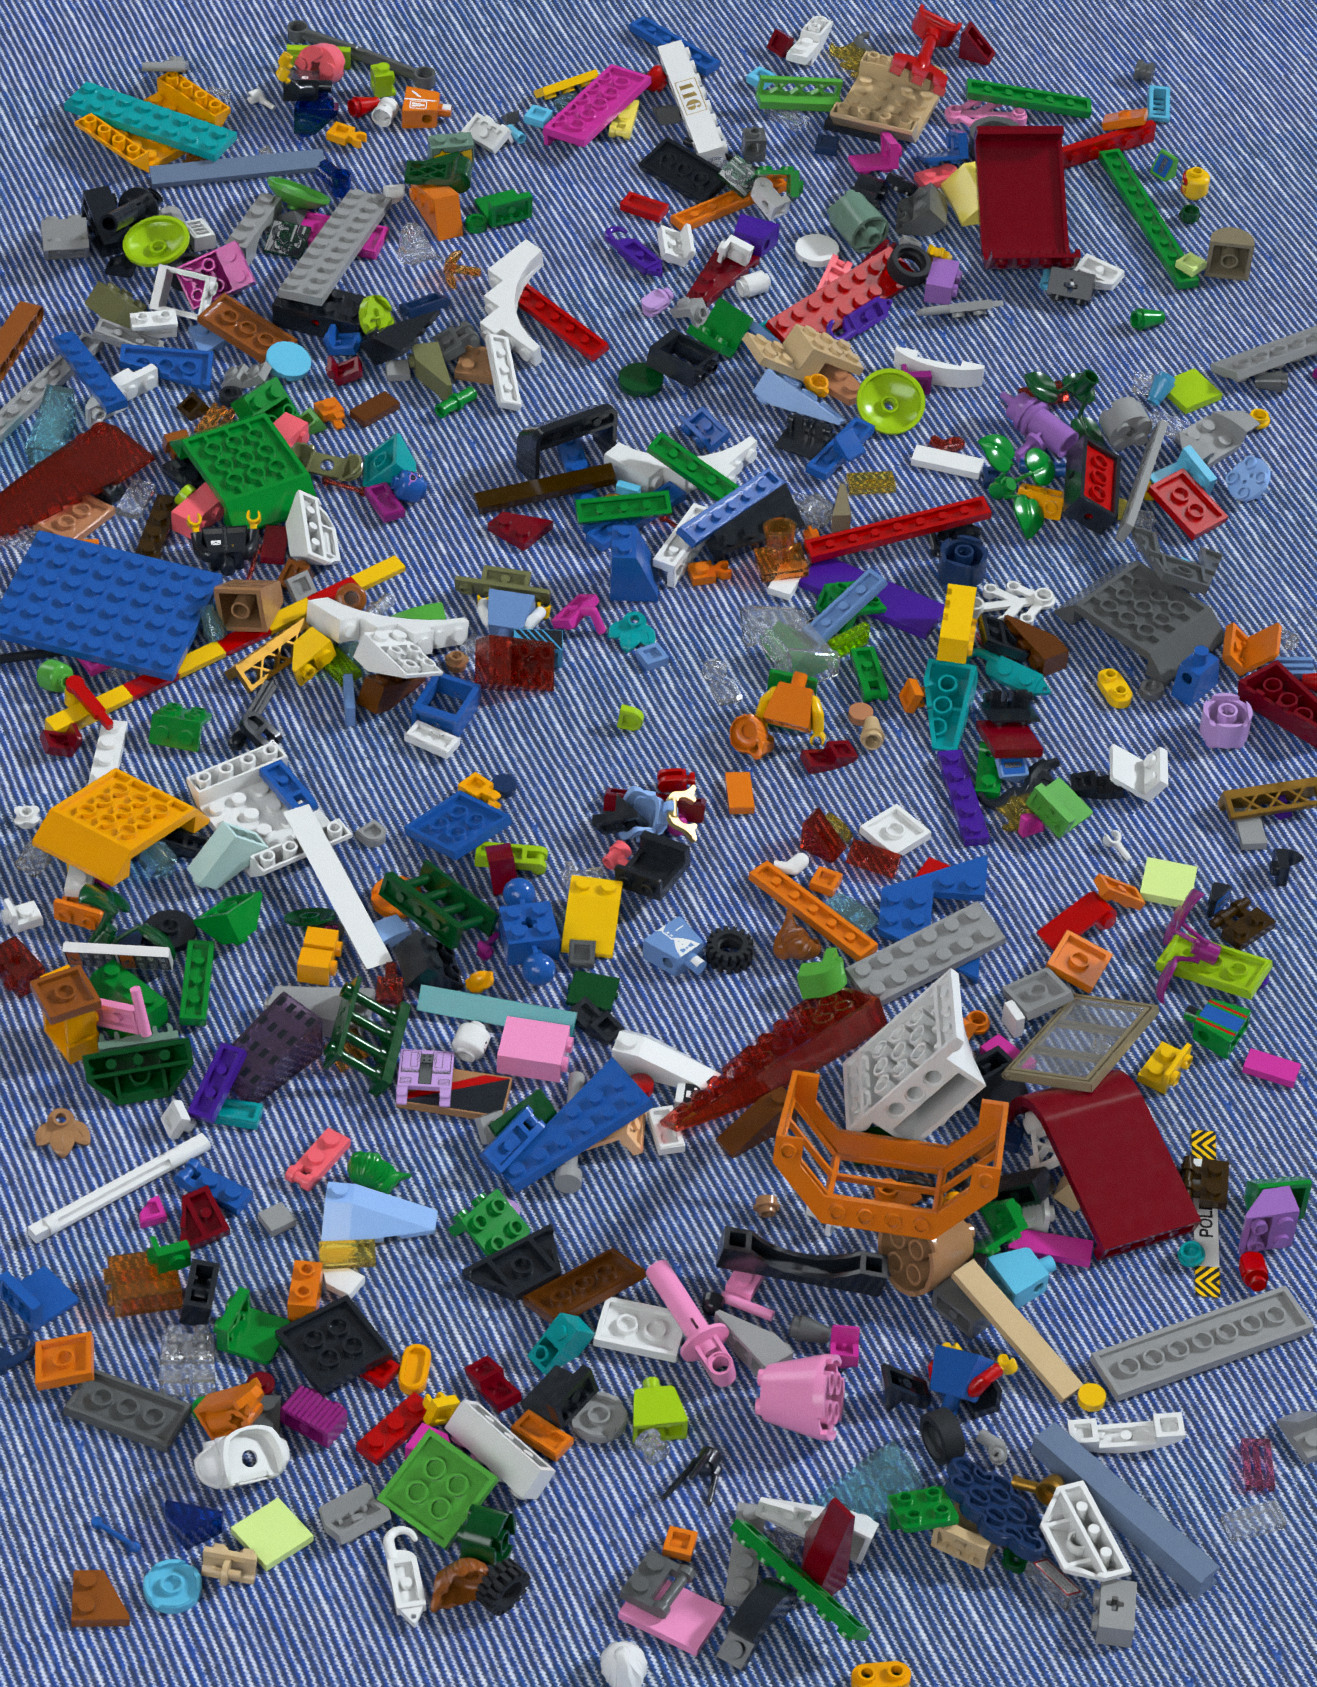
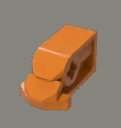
M257 1377L253 1378L249 1383L207 1394L193 1410L211 1441L215 1438L226 1436L237 1429L251 1426L261 1415L263 1404L260 1402L265 1393Z

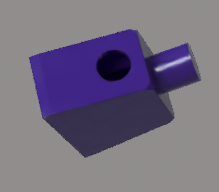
M740 214L734 230V236L754 246L752 255L763 257L778 244L780 224Z

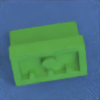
M1057 778L1046 787L1040 783L1034 788L1025 802L1059 839L1093 814V811L1061 778Z

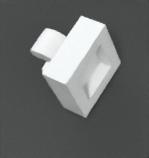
M172 1100L160 1118L169 1138L179 1139L183 1131L191 1132L197 1124L196 1121H191L187 1113L188 1110H186L181 1100Z

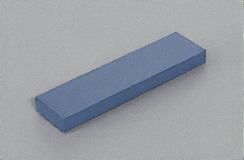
M869 568L801 631L802 636L818 649L821 648L888 585L886 579Z

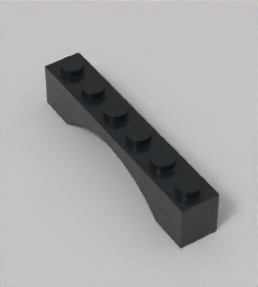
M725 1226L717 1246L716 1267L879 1297L887 1280L888 1255L866 1251L839 1255L799 1253L776 1246L761 1238L752 1230Z

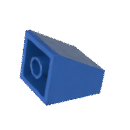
M612 525L610 600L658 602V568L652 566L653 556L637 526Z

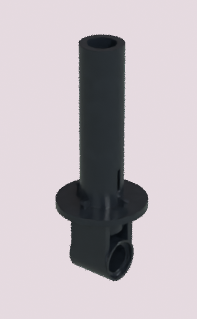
M130 188L121 195L118 208L104 214L100 218L99 226L104 233L113 234L126 226L132 227L141 220L158 216L159 206L163 202V198L152 188Z

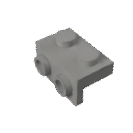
M367 1482L319 1507L325 1533L341 1545L354 1541L358 1536L369 1530L377 1529L382 1523L392 1519L389 1508L374 1498L372 1487Z

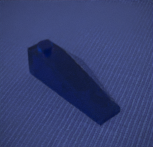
M319 93L317 101H296L294 107V134H299L300 137L316 135L338 115L339 104L334 103V99L328 97V93Z

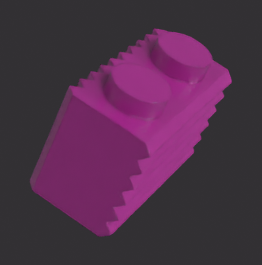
M300 1385L280 1407V1423L329 1448L347 1427V1410L339 1402H332L323 1398L315 1389L304 1388L303 1385Z

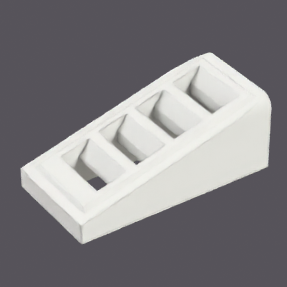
M202 218L185 221L190 231L189 242L194 252L216 248V236Z

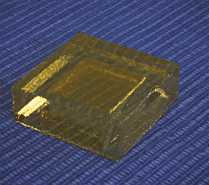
M828 812L823 817L828 827L846 843L853 837L847 825L832 812Z

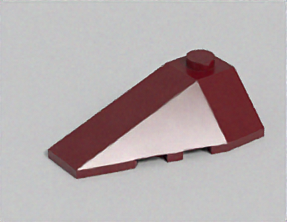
M836 1497L827 1504L806 1531L801 1567L831 1596L846 1586L855 1516Z

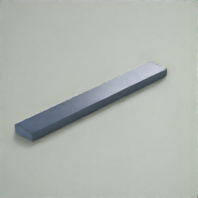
M322 149L218 159L216 162L205 160L149 166L152 189L326 171Z

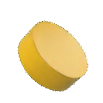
M1087 1383L1079 1388L1077 1403L1083 1410L1096 1412L1104 1407L1106 1392L1100 1385Z

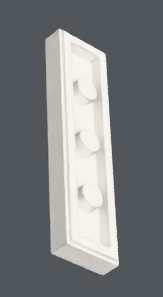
M487 333L484 339L497 405L500 408L519 411L522 404L509 339L505 336Z

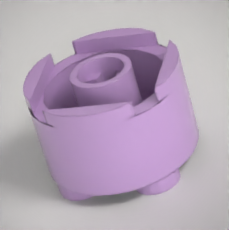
M1218 693L1213 695L1212 699L1208 702L1207 700L1205 701L1199 731L1208 747L1240 749L1244 746V742L1249 735L1253 714L1252 707L1247 701L1245 704L1239 700L1240 696L1232 693Z

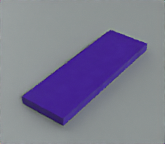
M832 558L813 563L799 580V587L820 595L824 584L855 581L865 571ZM887 581L888 585L876 595L887 607L886 612L868 614L867 616L926 640L943 619L945 605Z

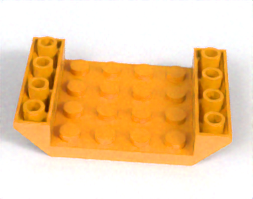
M167 72L158 77L157 93L143 100L220 127L223 126L231 112L229 106L178 72ZM92 113L74 122L76 127L132 165L148 173L149 166L166 165L188 153L114 128Z
M114 768L50 808L32 840V845L113 887L129 877L131 858L179 827L195 833L209 824L210 819L197 808Z

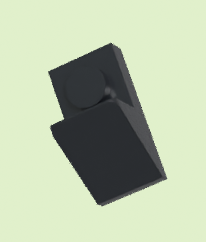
M619 794L616 795L615 812L604 811L602 814L592 815V825L602 835L630 831L633 827H649V823Z
M886 1363L881 1365L882 1390L886 1411H890L901 1401L921 1409H925L931 1404L926 1380Z

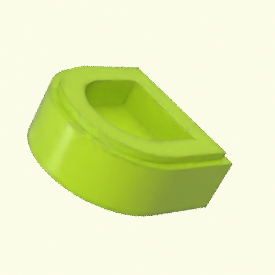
M622 704L617 727L630 731L640 729L644 721L643 712L638 708Z

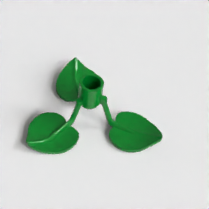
M987 435L979 439L977 443L982 447L991 466L996 471L1002 472L989 485V493L995 500L1002 498L1005 500L1014 499L1013 508L1016 518L1026 539L1029 540L1042 527L1044 514L1041 506L1035 499H1027L1026 495L1013 494L1017 487L1016 483L1032 475L1034 482L1038 486H1046L1054 479V464L1043 450L1032 448L1026 452L1024 458L1029 472L1015 479L1007 477L1005 475L1013 466L1011 459L1015 455L1014 448L1011 442L1002 435Z

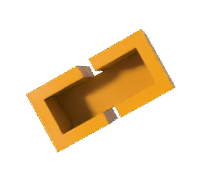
M307 927L303 947L297 962V982L329 986L331 976H336L338 961H336V957H341L343 942L339 941V930Z

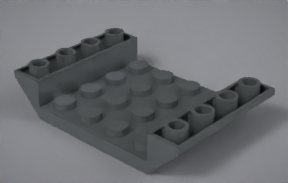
M1138 560L1116 566L1054 610V614L1071 625L1084 617L1147 659L1146 675L1152 679L1159 680L1163 683L1164 687L1176 678L1180 663L1194 652L1196 646H1205L1208 648L1209 653H1211L1224 643L1225 634L1212 608L1180 587H1170L1164 584L1155 571Z

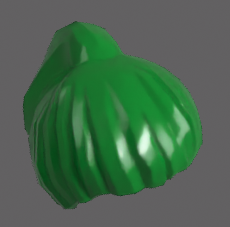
M358 1151L351 1155L347 1163V1173L354 1184L388 1195L399 1182L412 1176L410 1173L397 1172L392 1164L382 1160L379 1153Z

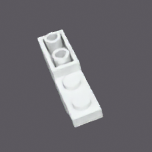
M813 16L801 30L798 41L787 52L786 60L811 66L827 40L833 21L827 20L824 16Z
M153 364L135 372L127 368L111 377V379L127 398V401L158 386V368ZM91 396L85 406L86 426L91 427L126 410V408L106 414L96 399Z

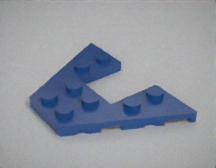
M988 855L883 887L878 935L887 940L897 942L931 925L933 898L985 902ZM980 957L954 969V971L956 970L973 979V983L978 984Z

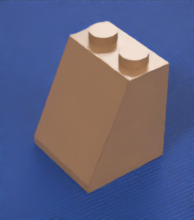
M233 579L213 588L221 631L268 632L284 602L281 583L275 580Z

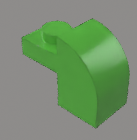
M837 947L826 948L821 962L801 964L797 979L802 999L829 996L845 987L847 978L842 957H839Z

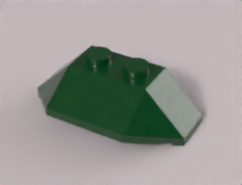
M189 1037L82 1055L86 1083L116 1106L171 1097L194 1064Z

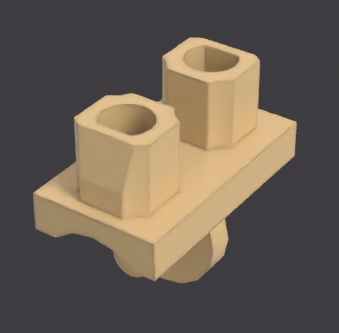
M214 1543L212 1547L205 1546L201 1576L218 1578L222 1586H227L229 1580L254 1584L257 1555H255L253 1549L243 1548L240 1552L228 1550L224 1544Z

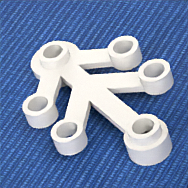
M1009 581L1006 585V591L999 589L994 584H986L983 588V596L986 599H995L997 597L1002 601L984 603L983 599L975 597L973 618H978L983 612L1008 609L1003 616L997 618L1004 621L1005 615L1015 617L1023 607L1031 606L1027 613L1020 615L1019 620L1033 626L1034 618L1041 610L1050 609L1054 606L1055 597L1053 592L1047 588H1039L1033 591L1020 585L1017 581ZM1020 594L1026 598H1019L1017 596Z

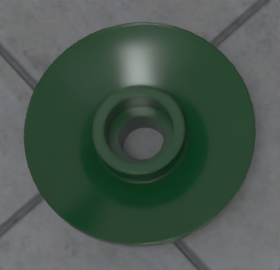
M306 908L289 912L283 918L285 923L296 927H303V931L306 932L308 926L319 928L320 925L330 922L336 917V912L328 908Z

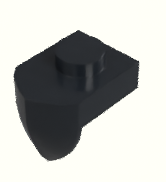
M1275 848L1273 850L1269 871L1270 875L1275 878L1276 886L1287 885L1290 866L1304 860V856L1297 851L1286 848Z

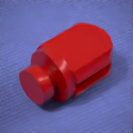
M682 768L661 769L657 773L658 789L662 793L686 791L687 785L690 784V787L695 785V772H689V775H686V769Z
M1245 1252L1239 1260V1271L1242 1281L1253 1291H1262L1266 1288L1269 1279V1271L1265 1259L1261 1253Z

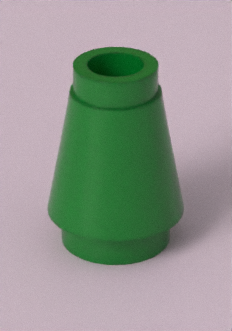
M1137 308L1130 315L1131 326L1138 330L1164 324L1165 322L1163 311Z

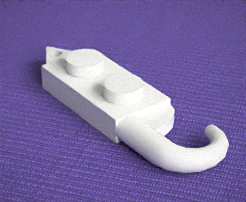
M397 1526L388 1530L383 1538L387 1570L396 1614L402 1615L415 1628L422 1612L426 1611V1600L417 1557L410 1551L396 1550L394 1539L402 1534L411 1537L413 1542H417L418 1538L412 1529L406 1526Z

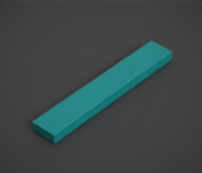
M421 984L417 1011L505 1026L507 1016L570 1026V1037L574 1035L578 1013Z

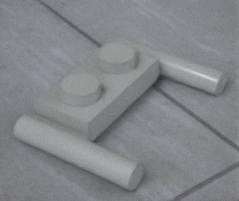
M169 56V60L164 62H142V71L186 72L189 71L188 60H183V56Z

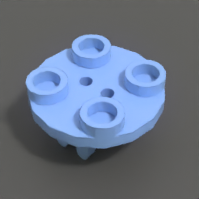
M1251 455L1247 456L1226 476L1230 494L1238 501L1261 500L1263 492L1265 494L1269 493L1267 489L1270 482V469L1268 465L1259 458Z

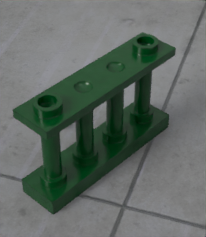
M428 860L423 862L420 874L415 878L403 880L393 871L385 873L378 894L450 950L458 948L464 931L475 927L490 937L494 932L499 917L496 911ZM423 886L430 892L422 894L415 888ZM441 900L448 906L440 908L434 901ZM460 914L466 920L458 922L452 915Z
M357 976L350 983L346 982L340 991L339 996L342 998L330 1042L323 1053L326 1056L323 1068L328 1070L337 1060L369 1077L371 1083L368 1093L378 1097L392 1083L411 1005L401 1001L395 1008L389 1009L359 992L362 977ZM355 1003L383 1017L386 1022L385 1028L354 1012ZM350 1022L379 1037L381 1042L380 1048L348 1031ZM345 1041L374 1057V1061H376L375 1068L343 1051Z

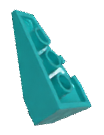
M928 659L924 675V687L932 750L947 751L959 749L977 688V665Z

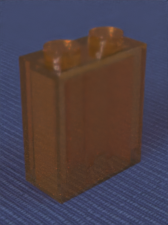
M146 1251L107 1256L108 1268L102 1269L104 1285H110L111 1290H106L108 1307L114 1308L115 1318L182 1309V1289L178 1270L158 1274L155 1265L149 1264Z

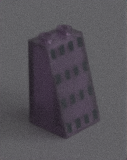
M283 991L231 1044L232 1046L245 1049L248 1055L230 1090L236 1093L237 1097L242 1101L260 1103L322 1055V1018Z

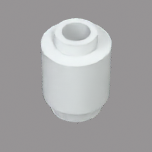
M762 270L741 276L740 280L736 281L739 295L741 297L747 296V298L768 292L769 286H771L769 275Z

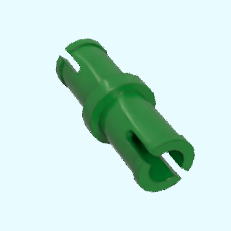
M468 386L459 393H452L448 396L447 400L435 405L436 415L444 418L454 411L462 410L464 405L477 399L476 390L472 386Z

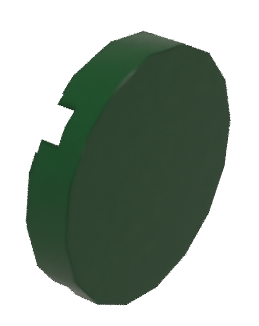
M631 363L620 370L618 376L619 387L624 393L632 397L645 395L644 398L658 394L662 390L664 376L660 372L646 366V363Z

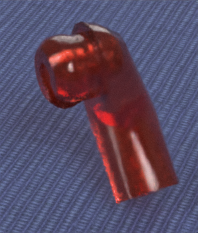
M933 435L929 445L936 449L955 453L965 447V441L958 436L944 440Z

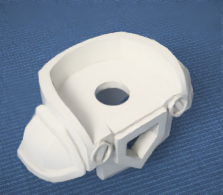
M265 1425L246 1426L226 1436L202 1443L203 1451L194 1459L196 1474L203 1484L214 1489H230L280 1476L290 1460L287 1441L279 1437L272 1427ZM246 1450L252 1451L255 1454L256 1462L253 1467H247L242 1462V1454Z

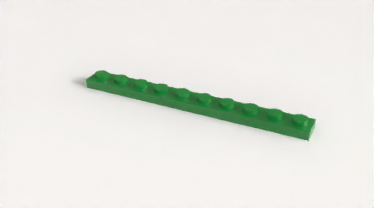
M1121 150L1099 151L1098 159L1176 288L1180 290L1198 287L1199 278L1197 275L1191 277L1175 267L1176 261L1183 257L1184 253Z

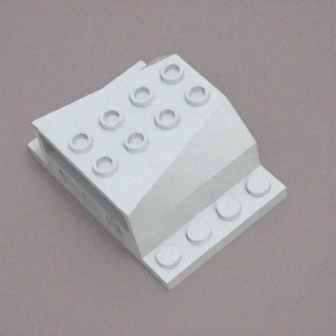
M950 968L843 1062L846 1130L866 1131L873 1122L894 1137L923 1141L935 1129L944 1125L948 1118L956 1111L963 1109L970 1099L986 1087L974 1060L965 1032L959 973Z

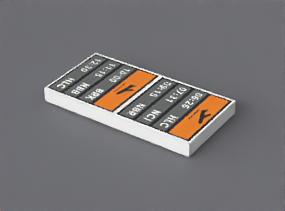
M79 942L63 943L62 952L69 965L76 966L80 964L81 966L102 967L114 959L124 968L173 971L174 961L169 947Z

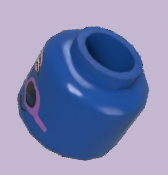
M402 470L397 476H393L390 488L394 490L398 500L416 503L419 499L424 498L427 490V481H424V477L420 473Z

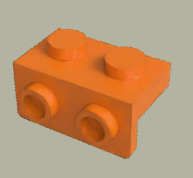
M64 895L62 899L55 898L53 902L54 919L89 930H96L99 926L104 911L89 904L78 903L79 897H66Z

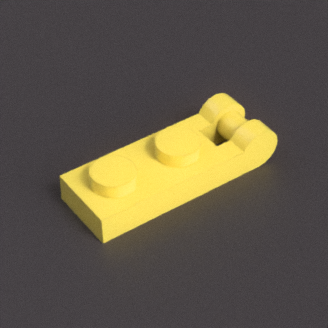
M634 100L611 122L608 137L615 138L616 136H621L623 139L630 140L639 109V100Z

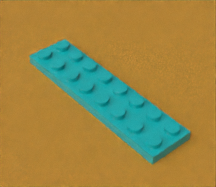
M87 81L64 103L65 111L82 117L92 113L114 128L214 162L237 140V132L225 127H220Z

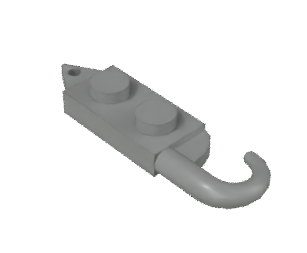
M992 299L921 308L916 311V315L951 314L952 318L965 317L966 312H973V316L987 314L986 310L1004 306L1003 300L992 301Z

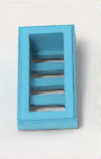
M1149 85L1147 92L1148 121L1169 123L1170 87Z

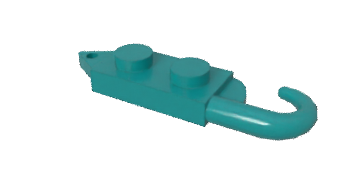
M973 648L972 657L967 656L966 664H969L973 657L987 660V676L991 680L1012 690L1027 689L1028 692H1032L1033 697L1052 695L1042 674L1002 655L999 656L983 648Z

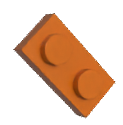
M1100 873L1093 880L1098 888V894L1106 901L1113 900L1125 908L1131 907L1139 911L1146 904L1138 889L1132 885Z

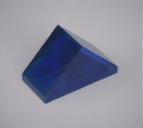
M166 1500L165 1522L185 1551L223 1533V1511Z

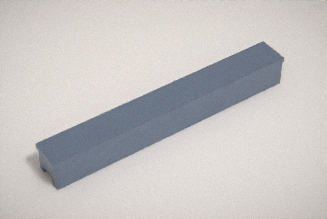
M1056 1422L1041 1433L1034 1435L1031 1454L1054 1474L1060 1475L1065 1480V1484L1084 1480L1102 1516L1196 1600L1216 1584L1217 1580L1214 1578V1574L1219 1571L1220 1566Z

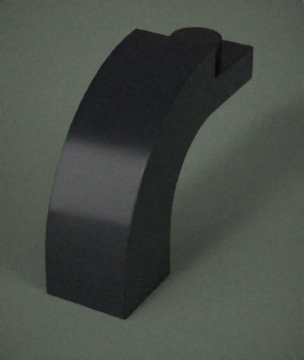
M774 1577L762 1580L748 1594L727 1627L729 1632L716 1656L739 1670L745 1671L760 1640L770 1625L778 1618H786L797 1597V1590Z

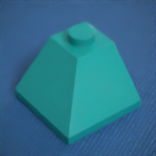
M398 432L364 456L362 488L365 489L366 487L387 482L390 487L393 476H397L400 471L409 470L416 472V462Z

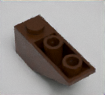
M1004 616L1003 622L1018 639L1016 646L1018 649L1028 652L1026 660L1032 669L1045 677L1067 667L1069 650L1055 635L1012 616Z
M380 673L365 676L356 703L375 714L390 711L425 682L426 677L401 678Z

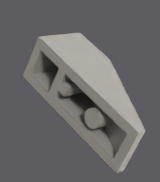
M718 1310L715 1312L714 1324H725L729 1330V1336L725 1343L756 1377L759 1369H765L768 1364L793 1360L792 1348L787 1342H783L777 1334L724 1311Z

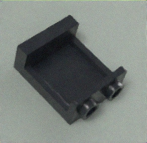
M645 830L640 835V849L625 866L616 865L615 880L623 881V889L661 901L690 866V846Z

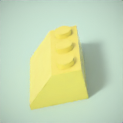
M974 161L962 164L941 183V189L961 226L979 224L976 166Z

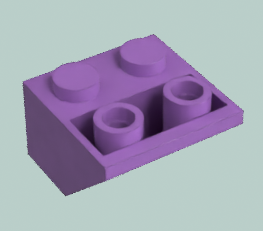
M1290 1186L1264 1189L1245 1216L1238 1247L1240 1254L1249 1251L1259 1252L1261 1250L1282 1249L1292 1246L1300 1210Z

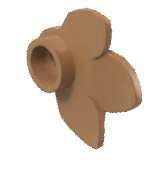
M57 1108L51 1111L47 1122L42 1124L35 1134L37 1146L50 1144L53 1151L62 1159L70 1153L74 1143L87 1146L90 1145L91 1140L88 1127L84 1123L75 1120L73 1113L65 1108ZM65 1118L66 1121L63 1123H59L56 1121V1119Z

